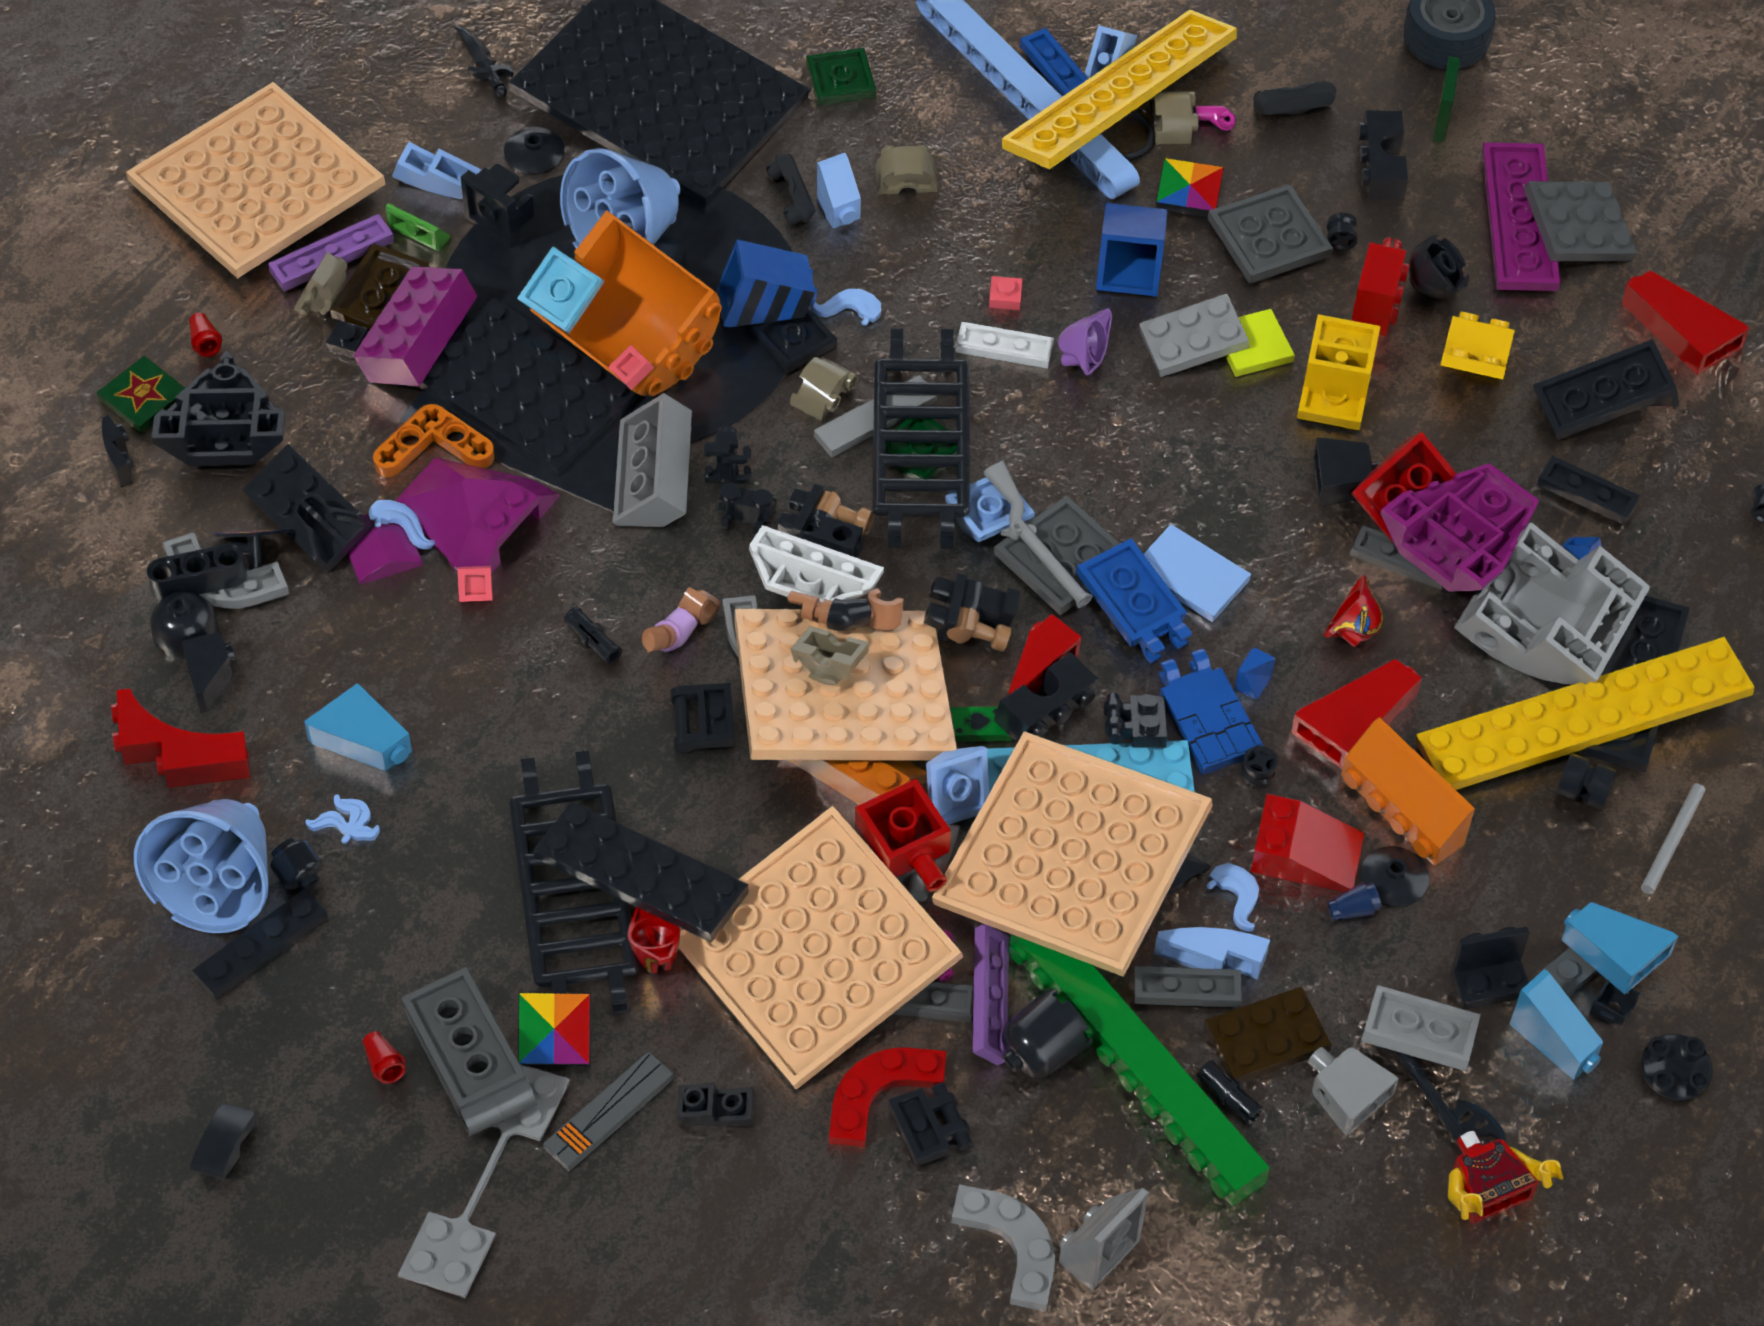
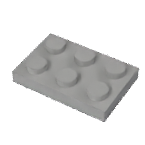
M1228 294L1139 323L1141 335L1160 378L1249 348V340Z
M1377 985L1361 1041L1466 1071L1481 1014Z

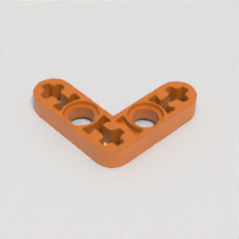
M428 404L420 408L383 442L373 454L375 470L383 477L398 475L432 442L437 443L468 465L488 468L492 465L495 458L493 444L488 438L437 404ZM452 432H461L465 435L463 439L456 442L447 439L448 435ZM410 435L419 438L418 442L414 445L402 443V440Z

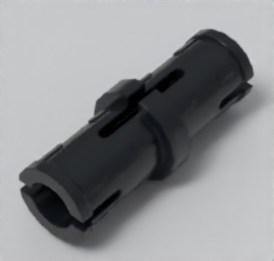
M578 606L573 607L566 613L564 622L581 637V643L585 647H591L608 665L619 659L622 649L605 634L603 626L599 623H594Z
M1213 1060L1208 1061L1201 1067V1072L1197 1073V1078L1213 1090L1218 1096V1101L1223 1106L1227 1104L1248 1125L1253 1124L1261 1116L1259 1113H1263L1264 1108L1242 1089L1243 1085L1237 1079L1235 1081L1231 1079Z

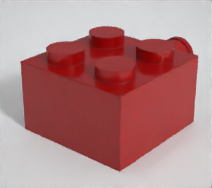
M1391 237L1384 239L1382 245L1369 242L1351 321L1380 326L1379 335L1385 337L1387 336L1389 324L1396 325L1400 307L1394 305L1400 306L1405 284L1400 283V281L1406 282L1410 265L1404 263L1406 250L1402 249L1400 240L1395 238L1394 246L1390 247Z
M917 779L911 780L855 807L856 832L896 878L915 869L929 892L936 891L945 885L947 877L942 873L934 860L950 852L951 830Z

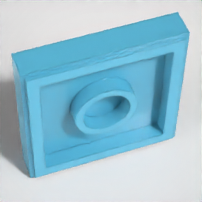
M552 247L517 299L569 334L605 281L555 247Z

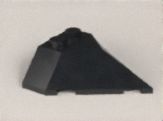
M227 350L220 356V363L212 370L207 368L175 397L176 402L167 411L162 409L154 416L151 437L153 444L188 466L254 465L283 441L285 413L269 401L268 394L243 367L240 368L234 362V357Z

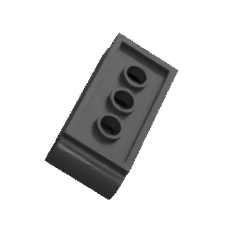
M467 967L401 997L403 1006L407 1011L405 1012L407 1019L470 1137L537 1105L526 1075Z

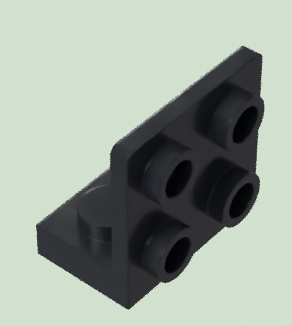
M1505 927L1498 932L1483 935L1481 933H1472L1459 941L1450 976L1463 1010L1518 1000L1520 991L1529 983L1521 962L1530 935L1528 927Z

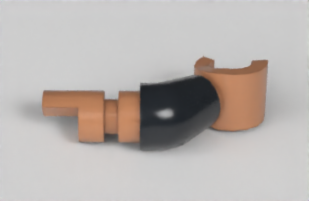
M878 588L869 592L868 600H841L835 598L833 601L824 599L823 602H820L819 597L792 590L787 598L791 603L802 605L801 618L811 621L818 618L819 623L827 624L828 629L837 631H850L867 624L880 630L895 629L901 625L904 598L897 597L892 601L880 600L881 591Z

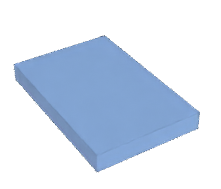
M1172 524L1144 553V556L1177 600L1211 622L1220 615L1245 587L1251 577V573Z

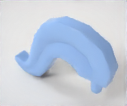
M846 289L833 296L823 305L815 302L811 306L812 311L817 316L825 318L845 309H853L863 319V326H866L869 321L874 323L881 317V302L873 294L862 289Z
M376 500L368 511L370 520L375 521L376 527H380L381 523L385 525L389 523L399 524L404 528L409 540L420 549H432L434 547L435 540H429L424 536L419 518L405 504L393 500Z
M1230 863L1216 866L1209 875L1210 882L1207 883L1206 887L1212 889L1217 886L1221 890H1228L1236 894L1238 900L1234 909L1233 921L1239 929L1252 932L1255 924L1250 923L1247 919L1258 899L1259 886L1255 877L1243 867Z

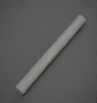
M1693 784L1641 885V890L1644 893H1654L1706 791L1703 785Z

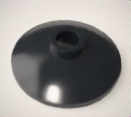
M529 127L515 132L508 138L504 146V156L508 165L514 170L528 175L544 174L555 169L562 162L565 154L562 139L555 132L541 127Z
M1386 846L1372 851L1364 859L1360 869V882H1364L1365 885L1370 883L1375 885L1382 905L1396 908L1406 907L1419 901L1426 893L1429 884V872L1423 860L1414 852L1398 846ZM1391 869H1397L1401 872L1395 873Z

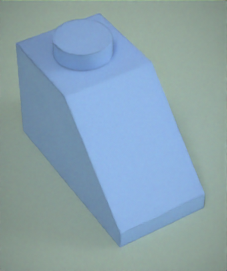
M1098 25L1085 76L1089 79L1133 49L1137 35Z
M846 153L817 162V204L832 228L850 224L860 219L861 197Z

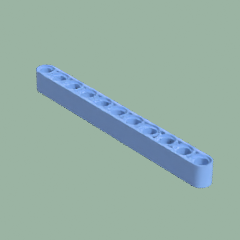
M916 0L921 14L1028 120L1062 97L964 0ZM1101 134L1071 154L1070 161L1109 199L1113 200L1140 183L1135 167Z

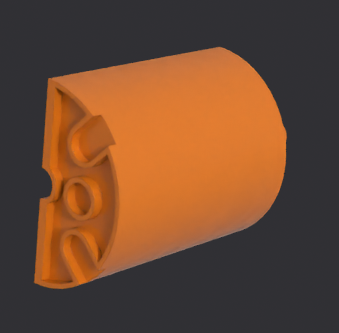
M606 210L574 251V261L605 282L571 332L568 334L531 308L530 311L616 378L618 377L608 367L632 345L654 367L632 390L642 396H655L676 384L680 379L686 380L692 374L694 365L700 357L710 351L713 346L712 337L719 322L722 305L720 304L718 294Z

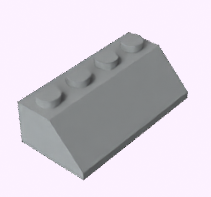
M665 393L620 420L613 523L617 526L664 527L686 514L692 410Z

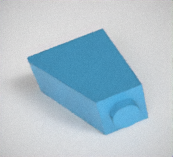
M358 683L304 721L307 739L311 744L384 771L395 764L402 763L412 752L409 733Z
M1590 902L1581 911L1576 908L1567 916L1564 921L1566 928L1562 937V941L1623 994L1629 992L1670 957L1678 939V936L1672 931Z
M1544 969L1520 991L1509 1025L1574 1080L1583 1071L1588 1074L1598 1065L1601 1060L1599 1052L1603 1041L1552 975Z

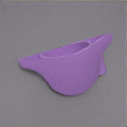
M1109 308L1072 323L1061 333L1058 345L1063 353L1061 357L1063 366H1079L1085 375H1090L1102 363L1107 349L1112 321V313Z

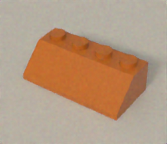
M1380 717L1374 720L1345 756L1341 775L1351 789H1356L1366 799L1372 810L1384 816L1390 822L1392 829L1397 834L1403 835L1413 845L1419 856L1427 858L1436 866L1465 844L1475 808Z
M788 760L859 805L911 780L917 779L921 786L927 780V772L908 760Z

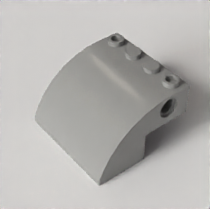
M1530 522L1520 533L1517 539L1518 543L1503 573L1484 589L1476 590L1454 628L1493 658L1524 674L1561 684L1595 683L1651 586L1601 546L1578 560Z

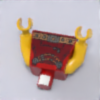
M1469 1131L1460 1136L1456 1141L1463 1154L1456 1158L1453 1170L1449 1174L1448 1200L1461 1211V1218L1463 1220L1469 1219L1474 1224L1533 1199L1539 1183L1537 1180L1542 1181L1544 1188H1550L1553 1185L1551 1178L1563 1179L1561 1166L1556 1160L1541 1162L1533 1159L1514 1147H1509L1501 1139L1483 1145L1476 1132Z

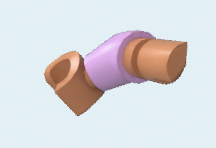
M689 587L676 610L663 621H660L654 627L647 628L643 632V646L647 649L648 653L659 650L668 652L681 647L697 626V622L706 625L714 618L720 608L719 600L704 590L696 591Z

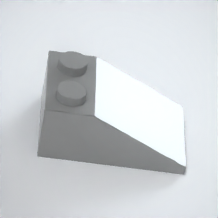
M1144 1188L1109 1197L1100 1207L1094 1205L1083 1219L1084 1224L1077 1231L1070 1230L1059 1244L1061 1248L1059 1264L1093 1291L1140 1241L1149 1192Z

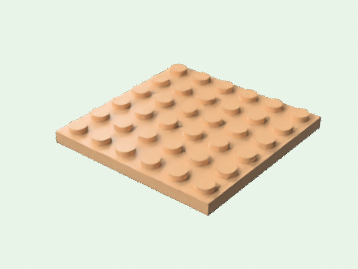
M274 82L126 172L128 181L236 278L241 277L386 185L383 174Z
M735 609L734 622L751 760L930 761L942 752L957 750L936 628L923 623L926 611H903L901 625L892 630H880L867 624L850 631H837L828 629L827 624L819 623L818 618H815L814 621L801 618V609ZM809 626L830 631L839 642H845L848 637L870 642L868 653L846 679L840 680L836 685L822 684L808 677L811 672L803 666L800 660L795 663L791 648Z
M1024 731L944 874L947 877V882L933 894V904L1124 977L1213 806L1212 798Z
M833 806L738 879L748 884L749 893L712 943L680 928L681 936L678 948L795 1090L800 1088L963 958L962 952Z

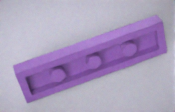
M377 214L268 263L269 271L285 292L309 281L327 252L349 263L366 255L373 243L382 247L393 243L394 235L381 216Z
M983 924L975 928L973 1053L995 1065H1000L1005 1062L1002 1055L1006 1052L1002 1044L1001 1034L1008 1022L1009 936L989 925Z

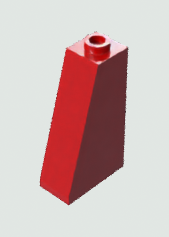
M1649 270L1641 276L1632 277L1626 283L1621 304L1696 375L1743 348L1750 329L1745 323L1655 272Z
M1394 659L1298 710L1294 714L1291 733L1342 769L1345 756L1374 720L1380 717L1389 725L1417 697L1422 677L1410 666Z

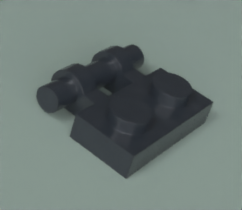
M1117 693L1107 695V701L1104 703V715L1108 718L1105 722V733L1109 737L1110 743L1116 745L1121 743L1123 739H1132V747L1166 748L1167 730L1164 696H1154L1151 694L1130 695L1129 704L1123 703Z
M943 1082L937 1083L932 1087L935 1095L933 1098L927 1099L923 1089L919 1088L891 1098L888 1102V1107L916 1167L950 1155V1146L947 1142L949 1140H956L961 1151L973 1146L969 1136L971 1132L966 1120L961 1119L956 1108L958 1102L954 1094L948 1092ZM938 1112L943 1113L948 1124L940 1127L935 1114Z

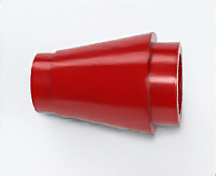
M204 313L193 314L189 319L192 349L202 357L216 355L222 345L221 334Z
M373 1031L367 1034L362 1044L373 1077L380 1080L383 1084H391L401 1079L406 1072L404 1056L381 1032Z

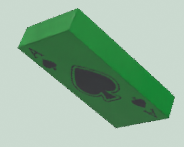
M950 707L956 742L1012 741V738L994 721L998 707Z

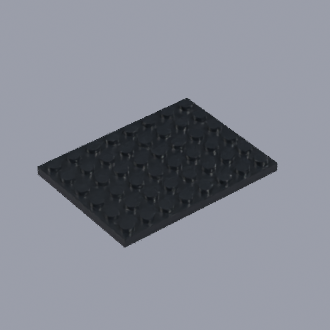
M591 0L509 81V90L602 146L613 152L661 168L670 178L678 181L680 192L704 206L717 195L809 97L808 87L657 0Z

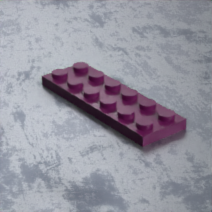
M1484 142L1482 157L1496 290L1558 291L1560 286L1558 261H1550L1524 191L1528 181H1548L1544 144Z

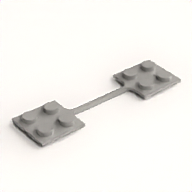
M520 1064L533 1091L537 1105L492 1126L501 1131V1137L464 1213L458 1218H448L428 1212L398 1273V1277L466 1298L496 1236L495 1232L472 1225L469 1219L509 1137L521 1135L541 1141L567 1089L570 1079Z

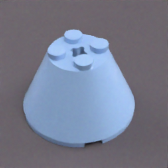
M597 148L584 151L578 158H574L566 168L560 191L562 218L564 225L570 226L576 239L573 242L574 247L578 248L606 210L654 245L670 224L676 221L680 185L676 179L670 178L661 168L607 149Z
M222 799L157 817L146 826L135 845L134 867L139 883L154 904L158 901L173 914L171 919L188 928L207 933H228L247 926L260 913L268 895L266 831L259 818L258 809L250 803L242 804L238 801Z

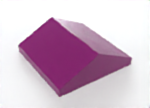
M369 513L364 515L374 527L347 553L360 585L423 566L416 546L409 540L402 526L396 523L386 525L381 523L380 527H376L375 521L370 520Z

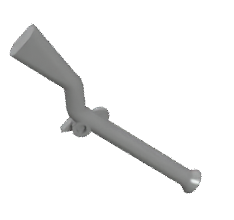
M1004 461L988 467L984 475L1011 505L1009 516L1011 526L1003 530L1000 535L1014 540L1021 537L1075 599L1077 608L1086 606L1093 598V595L1086 593L1039 540L1035 535L1036 527L1032 524H1025L1022 520L1024 501Z

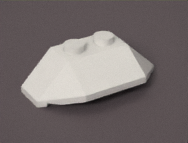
M762 525L749 546L750 553L765 589L788 597L792 590L819 597L820 602H823L824 599L833 601L835 598L841 600L856 599L872 591L884 573V567Z

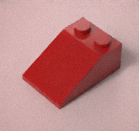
M1421 431L1407 438L1392 451L1351 494L1391 543H1394L1382 518V508L1403 492L1409 490L1417 492L1428 488L1429 483L1435 481L1443 483L1452 480L1457 473Z
M1267 794L1251 873L1346 892L1352 889L1355 884L1364 833L1302 801Z

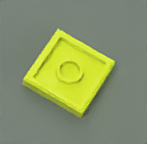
M1272 309L1238 317L1249 340V348L1225 356L1235 377L1294 362L1295 354Z

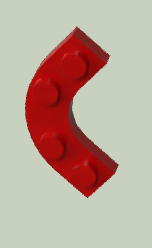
M907 1047L890 1048L875 1052L857 1062L844 1075L836 1089L832 1105L829 1144L865 1147L868 1114L872 1102L882 1092L893 1087L932 1088L937 1083H944L946 1051Z

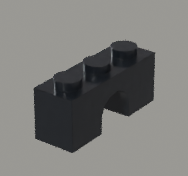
M1366 110L1364 122H1359L1358 141H1363V145L1360 146L1359 161L1360 163H1365V168H1362L1361 185L1367 186V199H1404L1408 182L1406 156L1390 155L1400 154L1404 136L1402 111Z
M1069 653L1047 668L1041 689L1048 695L1047 697L1038 696L1025 685H1022L1000 700L994 721L1017 743L1024 731L1042 738L1051 726L1056 723L1058 725L1064 723L1074 710L1079 707L1083 709L1094 700L1096 696L1094 691L1099 678L1072 653Z

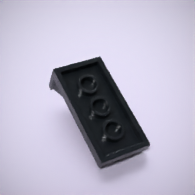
M1653 339L1533 384L1534 392L1557 440L1649 406H1672L1673 409L1679 406L1676 384Z
M289 444L243 489L282 529H293V533L287 534L327 573L374 527L357 508L346 500Z

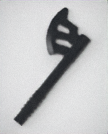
M1396 1051V1055L1408 1073H1410V1076L1414 1078L1455 1143L1460 1136L1469 1131H1475L1479 1139L1491 1136L1495 1139L1506 1140L1505 1133L1498 1121L1480 1106L1465 1100H1457L1456 1107L1451 1111L1423 1071L1418 1060L1413 1056ZM1467 1113L1472 1115L1467 1122L1459 1123V1120ZM1480 1122H1484L1486 1124V1126L1480 1129L1476 1128V1126Z

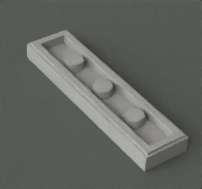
M918 375L906 382L925 381L922 379L920 375ZM887 395V406H931L937 403V395ZM874 399L814 430V438L831 458L873 436ZM886 418V429L905 419Z

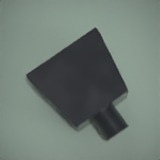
M1329 438L1316 439L1313 461L1319 506L1357 501L1351 492L1382 462L1371 461L1368 444Z

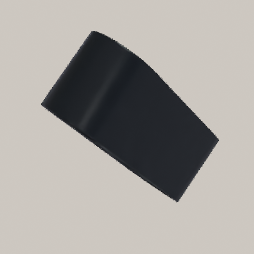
M223 544L155 559L147 567V577L153 597L161 600L173 592L190 591L199 595L236 587L245 581L247 570L241 548L234 544Z

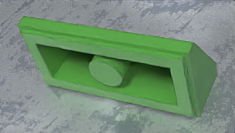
M389 203L385 206L389 228L436 251H440L449 241L450 235L440 228Z

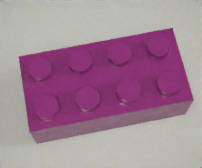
M411 267L353 355L369 383L421 385L477 298V294L462 269Z

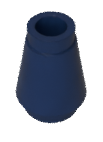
M1362 882L1333 900L1327 901L1333 921L1375 915V911L1382 909L1378 892L1373 883L1365 885Z

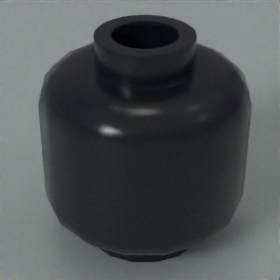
M290 838L272 851L273 859L271 860L270 867L286 889L294 890L301 888L302 890H308L319 881L320 878L317 874L320 872L323 863L306 840L295 841L294 838Z

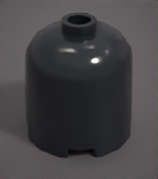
M1048 988L1012 1017L1003 1028L1001 1038L1006 1052L1002 1056L1006 1064L1014 1072L1020 1070L1025 1075L1033 1078H1045L1082 1053L1093 1043L1091 1038H1085L1083 1034L1088 1029V1026L1081 1015L1068 1000L1062 1004L1055 998L1058 991L1054 988Z

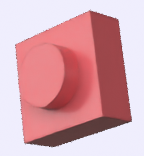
M992 276L989 308L1020 310L1023 279Z
M630 345L608 368L632 390L654 367Z
M491 566L458 567L459 602L493 600Z

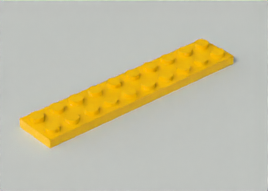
M1188 10L1002 138V149L1034 162L1041 167L1051 169L1237 38V28L1193 10Z
M1721 637L1601 675L1595 683L1588 682L1584 684L1579 682L1416 734L1415 742L1425 761L1455 790L1586 749L1589 746L1602 744L1752 696L1755 687L1726 638Z

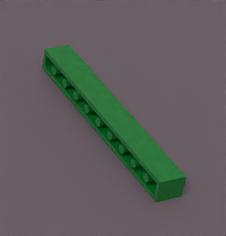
M1011 934L1009 952L1013 960L1017 964H1023L1026 967L1034 984L1040 990L1054 988L1058 991L1055 998L1062 1004L1068 1000L1074 1006L1088 1026V1029L1083 1034L1085 1038L1089 1037L1093 1040L1092 1045L1096 1048L1101 1062L1115 1070L1119 1075L1122 1086L1128 1092H1134L1140 1099L1146 1114L1150 1118H1156L1164 1127V1132L1170 1142L1174 1145H1179L1185 1151L1191 1166L1196 1171L1204 1173L1210 1180L1211 1188L1219 1198H1225L1233 1207L1266 1184L1270 1169L1268 1164L1093 965Z

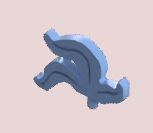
M338 794L334 796V806L338 811L350 814L348 823L336 811L325 812L315 820H306V827L312 831L326 827H336L340 833L344 834L341 839L343 844L348 843L350 838L356 841L375 840L380 833L379 825H376L373 829L366 826L370 821L371 813L365 802L358 799H340Z

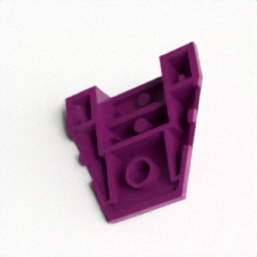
M435 457L396 499V502L405 504L415 512L424 533L431 540H435L434 547L445 555L455 571H457L458 567L491 566V571L493 572L501 563L499 547L529 514L540 519L556 502L559 494L533 479Z
M1488 463L1456 474L1452 480L1443 483L1438 481L1429 483L1426 489L1417 492L1412 490L1403 492L1382 508L1381 515L1399 554L1449 592L1475 591L1484 589L1503 573L1518 543L1517 539L1529 523L1539 500Z

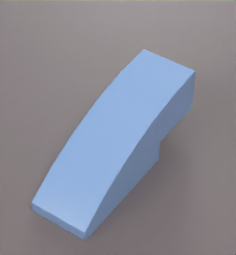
M408 142L396 164L392 177L431 193L463 199L460 177L468 170L477 174L481 169L441 149H438L435 155Z
M1207 927L1177 928L1158 932L1154 955L1189 968L1241 970V974L1258 979L1267 957L1270 940L1250 933Z

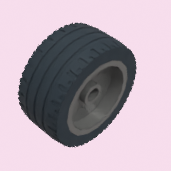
M1410 0L1404 22L1405 44L1413 56L1431 67L1446 69L1449 56L1460 58L1459 69L1474 65L1484 57L1492 40L1496 16L1494 3H1492V0Z

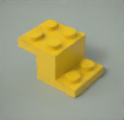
M1460 311L1459 317L1452 316L1441 366L1503 379L1515 330L1509 329L1510 322L1491 318L1490 324L1478 322L1479 315Z
M1318 314L1297 419L1360 431L1380 326Z

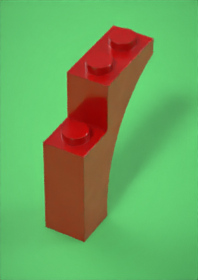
M130 688L116 690L117 703L111 704L113 723L118 724L119 732H113V743L115 752L122 753L125 765L156 761L158 775L165 776L168 788L250 778L248 747L244 731L209 734L179 729L162 722L146 711L134 697Z

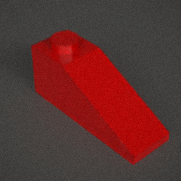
M1053 614L1043 622H1036L1028 633V638L1008 695L1022 685H1025L1031 692L1036 694L1041 689L1047 668L1069 653H1072L1076 658L1079 656L1081 636Z

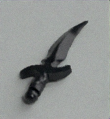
M454 25V28L467 43L473 61L481 67L469 66L468 74L477 79L488 80L497 96H506L507 88L500 76L507 75L513 77L514 70L506 65H495L496 61L491 58L490 51L479 38L470 31Z

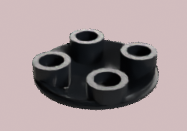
M1665 1034L1654 1037L1646 1046L1641 1058L1642 1073L1647 1083L1658 1094L1669 1099H1693L1707 1089L1712 1079L1713 1069L1710 1057L1705 1050V1044L1697 1037H1687L1680 1034Z

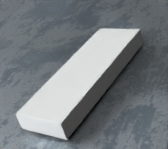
M961 322L955 352L1048 369L1054 338Z

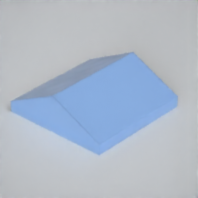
M985 477L970 484L969 515L966 517H955L962 532L977 542H981L1011 526L1009 523L1011 505L988 478ZM952 492L945 496L947 504H957V492ZM1021 496L1024 501L1022 520L1027 521L1035 517V512Z
M979 746L945 751L926 763L928 797L946 824L950 825L977 816L989 795L987 748Z

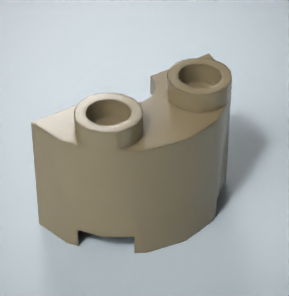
M1159 92L1150 99V106L1154 121L1155 145L1191 144L1192 131L1198 130V114L1192 113V109L1195 108V92Z
M887 146L881 150V156L877 159L875 166L878 195L899 194L901 189L907 187L914 188L917 193L938 192L935 162L927 146Z
M327 252L296 303L294 310L307 315L310 310L320 311L321 315L327 313L346 283L347 275L345 271L347 263L342 258Z
M814 357L801 372L799 377L804 379L796 394L792 392L790 405L822 421L829 412H834L841 401V395L839 394H845L846 391H851L855 387L858 375L824 357L822 359Z
M809 626L792 646L791 653L795 663L800 660L803 666L811 672L808 677L822 684L836 685L840 680L846 679L868 653L870 642L848 637L845 642H839L830 631Z

